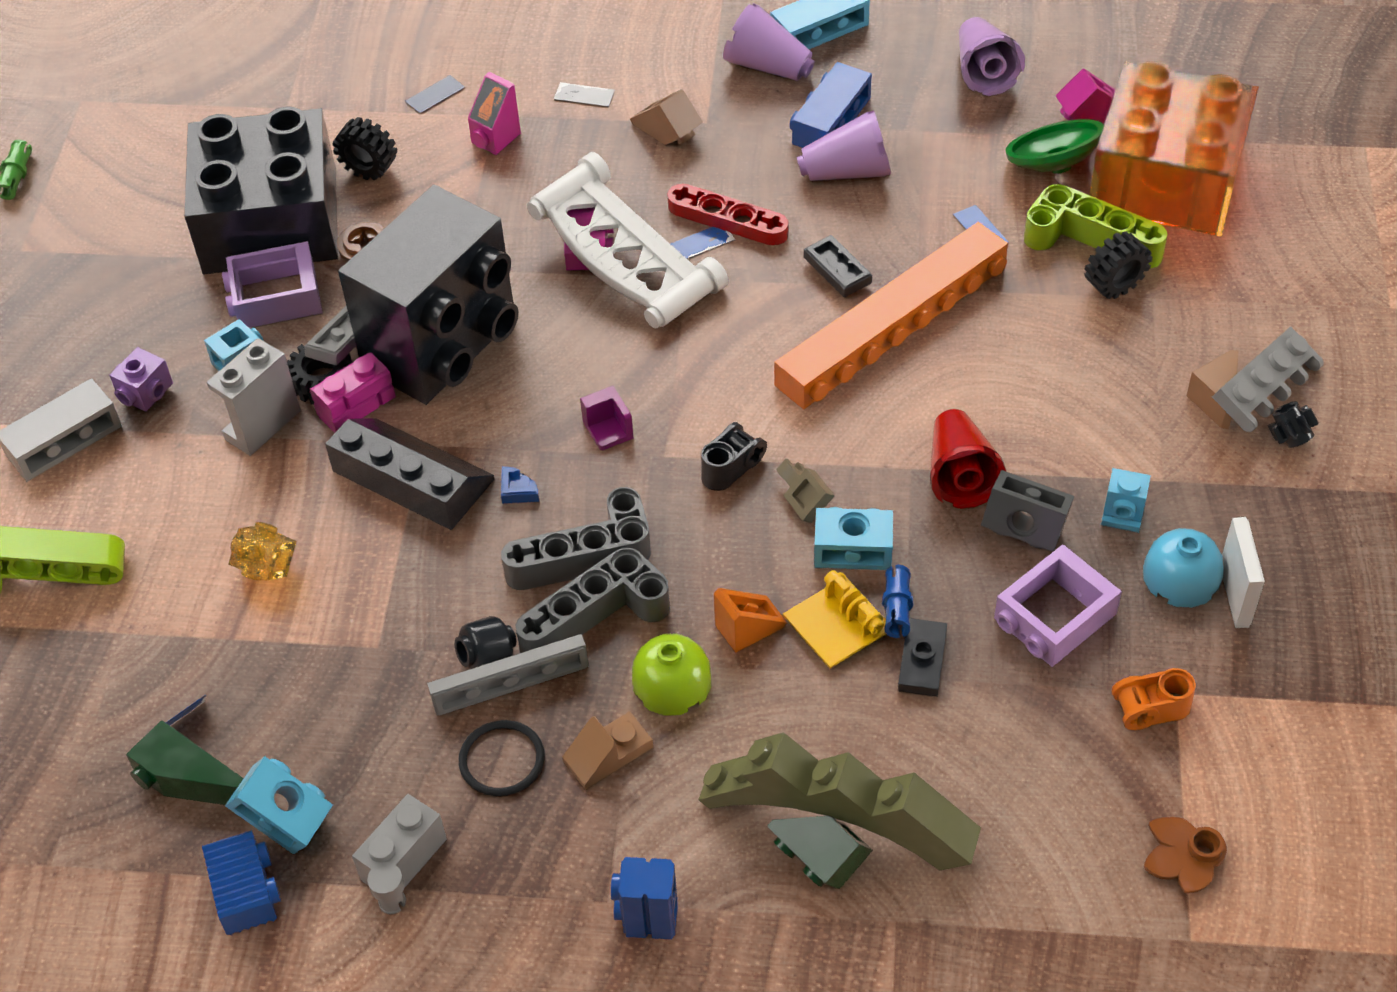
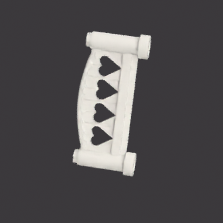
M590 152L578 161L577 167L531 197L530 202L527 203V209L534 219L549 218L566 245L592 273L619 293L645 306L647 310L644 311V317L653 328L664 327L707 294H716L728 285L727 273L716 259L706 257L694 266L620 198L612 193L604 185L611 178L609 167L604 159L595 152ZM595 208L591 222L587 226L578 225L576 218L570 217L566 213L571 209ZM618 228L613 246L608 248L601 246L599 239L590 236V232L595 230ZM642 250L638 265L634 269L625 268L622 260H617L613 257V254L616 252ZM666 272L662 286L657 291L649 290L646 282H642L636 277L641 273Z

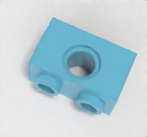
M839 507L816 508L814 568L887 570L891 566L893 510H880L876 508L842 509Z
M264 756L251 767L225 807L286 850L295 854L308 845L333 804L324 799L325 795L318 787L310 783L303 784L292 776L291 770L283 762L276 759H268ZM275 793L281 794L287 799L288 811L278 808L274 800Z

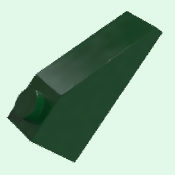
M162 720L126 754L133 768L130 775L135 782L145 790H149L152 787L166 797L226 805L244 779Z

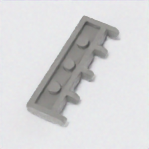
M1290 326L1220 388L1212 398L1244 431L1252 432L1258 426V421L1250 412L1255 410L1260 416L1268 417L1273 413L1274 406L1267 397L1272 393L1280 401L1287 400L1291 396V389L1284 381L1290 378L1295 384L1303 385L1309 376L1301 366L1305 364L1310 370L1318 371L1323 366L1324 361L1307 343L1306 339Z

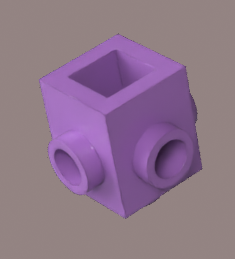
M139 347L122 363L118 364L109 375L117 399L126 406L133 405L145 412L157 400L161 399L165 391L173 384L165 359Z

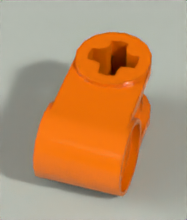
M1171 668L1148 675L1124 678L1118 681L1111 691L1114 699L1120 701L1124 712L1122 720L1125 728L1128 730H1141L1151 725L1179 721L1186 718L1192 708L1196 683L1193 676L1186 670ZM1169 693H1177L1181 696H1173Z

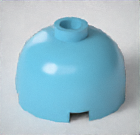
M1187 528L1171 530L1157 538L1153 542L1143 565V579L1149 591L1156 597L1157 593H1159L1162 597L1169 599L1168 604L1175 607L1192 608L1206 604L1219 589L1224 572L1223 556L1215 542L1205 533Z

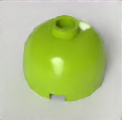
M662 634L650 639L638 650L633 661V691L643 701L644 707L651 712L664 716L687 713L688 707L694 706L698 701L699 705L704 702L711 689V668L703 648L689 637L680 634Z

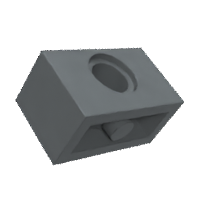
M1001 470L992 488L981 526L989 528L999 535H1008L1025 541L1035 548L1047 549L1053 552L1064 529L1074 496ZM1021 511L1027 512V513H1029L1031 516H1027V515L1023 514Z

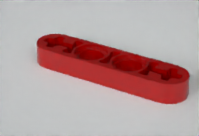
M684 183L672 186L667 192L668 210L676 216L728 231L766 245H780L788 238V219L781 213ZM710 206L720 208L718 212L714 213L706 212L704 209ZM738 216H748L751 218L747 222H737L734 219Z

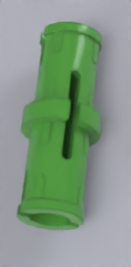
M14 140L11 143L7 158L1 162L0 191L2 187L3 190L0 198L13 199L16 196L21 178L24 179L27 174L26 164L32 153V146L29 144L24 152L27 144L24 140Z

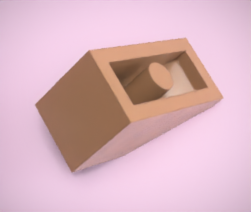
M683 89L651 103L630 118L633 125L664 145L676 140L679 145L696 135L693 129L703 123Z

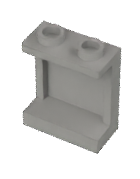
M261 339L253 341L207 381L209 389L224 399L231 423L222 430L224 439L249 456L256 452L301 411L285 353Z

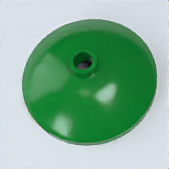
M1090 119L1068 120L1042 126L1010 142L1005 150L1006 156L1011 163L1021 168L1038 172L1052 171L1054 174L1069 171L1072 168L1071 166L1086 159L1100 146L1106 136L1103 123Z

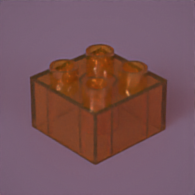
M1125 61L1096 149L1089 195L1162 225L1222 237L1259 87L1243 84L1238 79L1226 74H1214L1206 77L1174 71L1168 65L1157 61H1147L1141 64Z

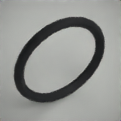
M510 720L493 721L475 729L466 738L459 753V769L467 784L476 791L491 796H508L529 787L537 779L543 768L545 750L536 732L527 725ZM501 728L515 729L524 733L530 738L536 749L535 765L524 780L509 787L494 788L481 784L473 778L467 766V755L475 740L488 731Z

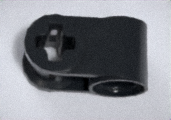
M738 422L731 423L719 436L702 449V483L706 488L715 491L729 488L745 472L755 467L761 461L767 450V442L762 438L755 439L746 433L743 426Z

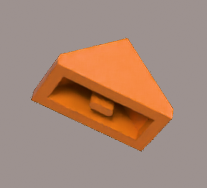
M718 588L714 592L715 626L735 653L783 629L787 624L786 620L766 595Z

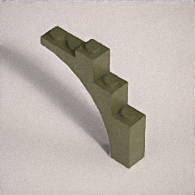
M784 732L755 740L746 756L711 765L704 776V786L698 799L709 809L731 805H767L832 816L835 819L857 825L895 842L915 853L939 871L972 864L981 830L978 824L914 772L882 780L849 752L818 760Z

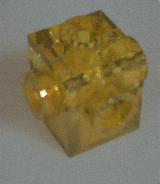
M256 522L254 526L238 528L237 534L231 542V556L228 565L242 570L241 574L244 577L253 580L267 581L287 577L297 541L277 533V527L263 522Z

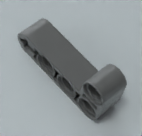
M619 487L611 491L607 497L608 521L517 539L507 543L501 551L502 566L507 585L516 590H527L574 580L621 548H633L648 560L651 555L649 525L639 493L629 487Z
M633 548L618 549L528 610L517 620L515 626L519 651L523 653L579 634L583 635L624 605H627L642 620L658 622L664 619L670 611L668 580L639 551Z

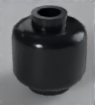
M489 616L463 625L459 631V636L455 638L454 642L458 660L464 667H469L470 669L512 656L513 648L517 644L516 635L512 627L505 625L500 618L495 616Z

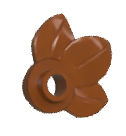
M1162 817L1149 822V829L1160 845L1148 855L1144 863V869L1159 879L1171 880L1178 878L1184 893H1194L1205 889L1213 880L1214 868L1221 865L1226 857L1227 846L1222 835L1211 827L1195 828L1186 819L1180 817ZM1206 847L1211 853H1203L1197 848Z

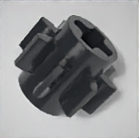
M1294 401L1280 406L1272 413L1275 422L1269 424L1268 428L1275 441H1278L1279 444L1286 441L1289 448H1294L1305 444L1314 437L1311 427L1318 425L1319 422L1311 408H1308L1307 405L1300 407L1299 403Z

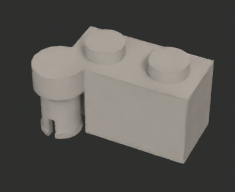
M407 794L352 855L360 880L369 886L371 894L378 900L380 909L386 914L399 913L401 911L399 903L403 907L406 905V897L403 893L404 888L447 840L441 815L410 794Z

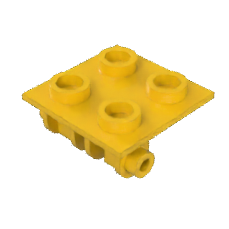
M836 570L830 571L824 577L826 586L823 590L783 613V617L829 669L886 635L884 629L886 619L851 583L844 573H837Z

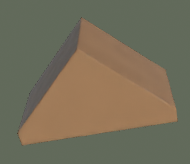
M1230 350L1194 370L1191 374L1186 395L1223 429H1229L1232 418L1212 396L1237 374L1238 350Z

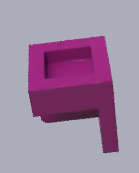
M613 385L580 398L583 423L600 450L603 451L634 439L631 413Z

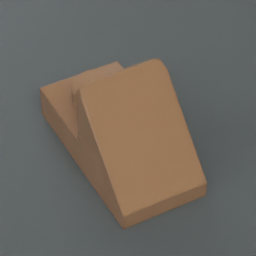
M630 711L604 727L593 716L588 720L562 758L563 762L586 790L653 748V739Z

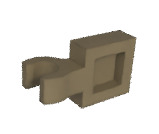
M785 458L776 469L790 486L783 496L802 521L812 523L816 518V508H825L835 495L815 470L805 469L799 462L793 466L789 459Z

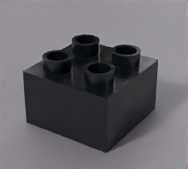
M287 106L277 108L269 114L236 118L226 114H214L204 118L202 121L188 123L184 217L203 275L227 272L226 257L308 241L313 262L338 259L336 167L322 108L300 110L296 107Z
M433 184L338 270L358 356L362 357L369 352L372 353L390 371L394 388L425 405L447 385L449 387H456L461 384L468 376L474 358L491 341L499 343L508 338L516 326L519 310L513 302L509 276L511 258L506 254L501 218Z

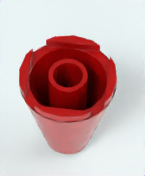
M959 409L946 410L937 416L933 426L930 469L931 488L939 501L942 503L943 500L950 502L955 508H972L988 502L992 488L1001 470L1006 471L1004 462L966 412Z

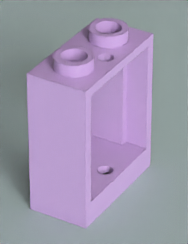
M308 241L226 257L228 271L222 272V278L226 293L231 292V296L225 297L230 317L236 316L237 320L240 319L249 328L323 313ZM300 274L301 289L244 300L242 285Z
M1062 544L997 596L994 619L1002 630L1013 634L1023 642L1033 656L1042 658L1053 667L1117 614L1122 591ZM1052 579L1087 607L1056 633L1021 605Z

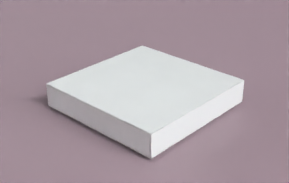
M1246 517L1232 518L1222 553L1224 566L1223 582L1235 628H1249L1265 580L1249 521Z

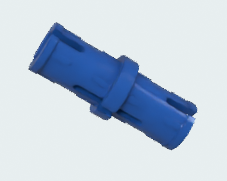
M898 564L895 565V577H893L894 569L892 566L886 570V591L882 596V606L886 610L885 633L893 638H900V625H902L903 637L909 634V611L913 607V596H911L910 570L906 566Z

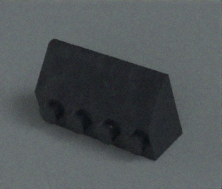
M377 418L347 419L325 443L333 472L450 530L457 525L495 480L493 474Z

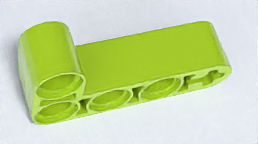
M1053 184L1045 188L1029 208L1026 217L1024 242L1031 249L1046 250L1052 247L1060 235L1063 234L1091 247L1097 248L1100 246L1102 248L1105 245L1104 240L1107 238L1113 240L1114 234L1119 233L1121 235L1122 232H1128L1133 234L1151 251L1153 258L1152 262L1148 264L1151 266L1150 268H1154L1160 265L1163 260L1168 234L1165 227L1159 223L1068 186Z
M0 526V593L3 578L99 585L115 584L123 577L125 543L120 537L112 534Z

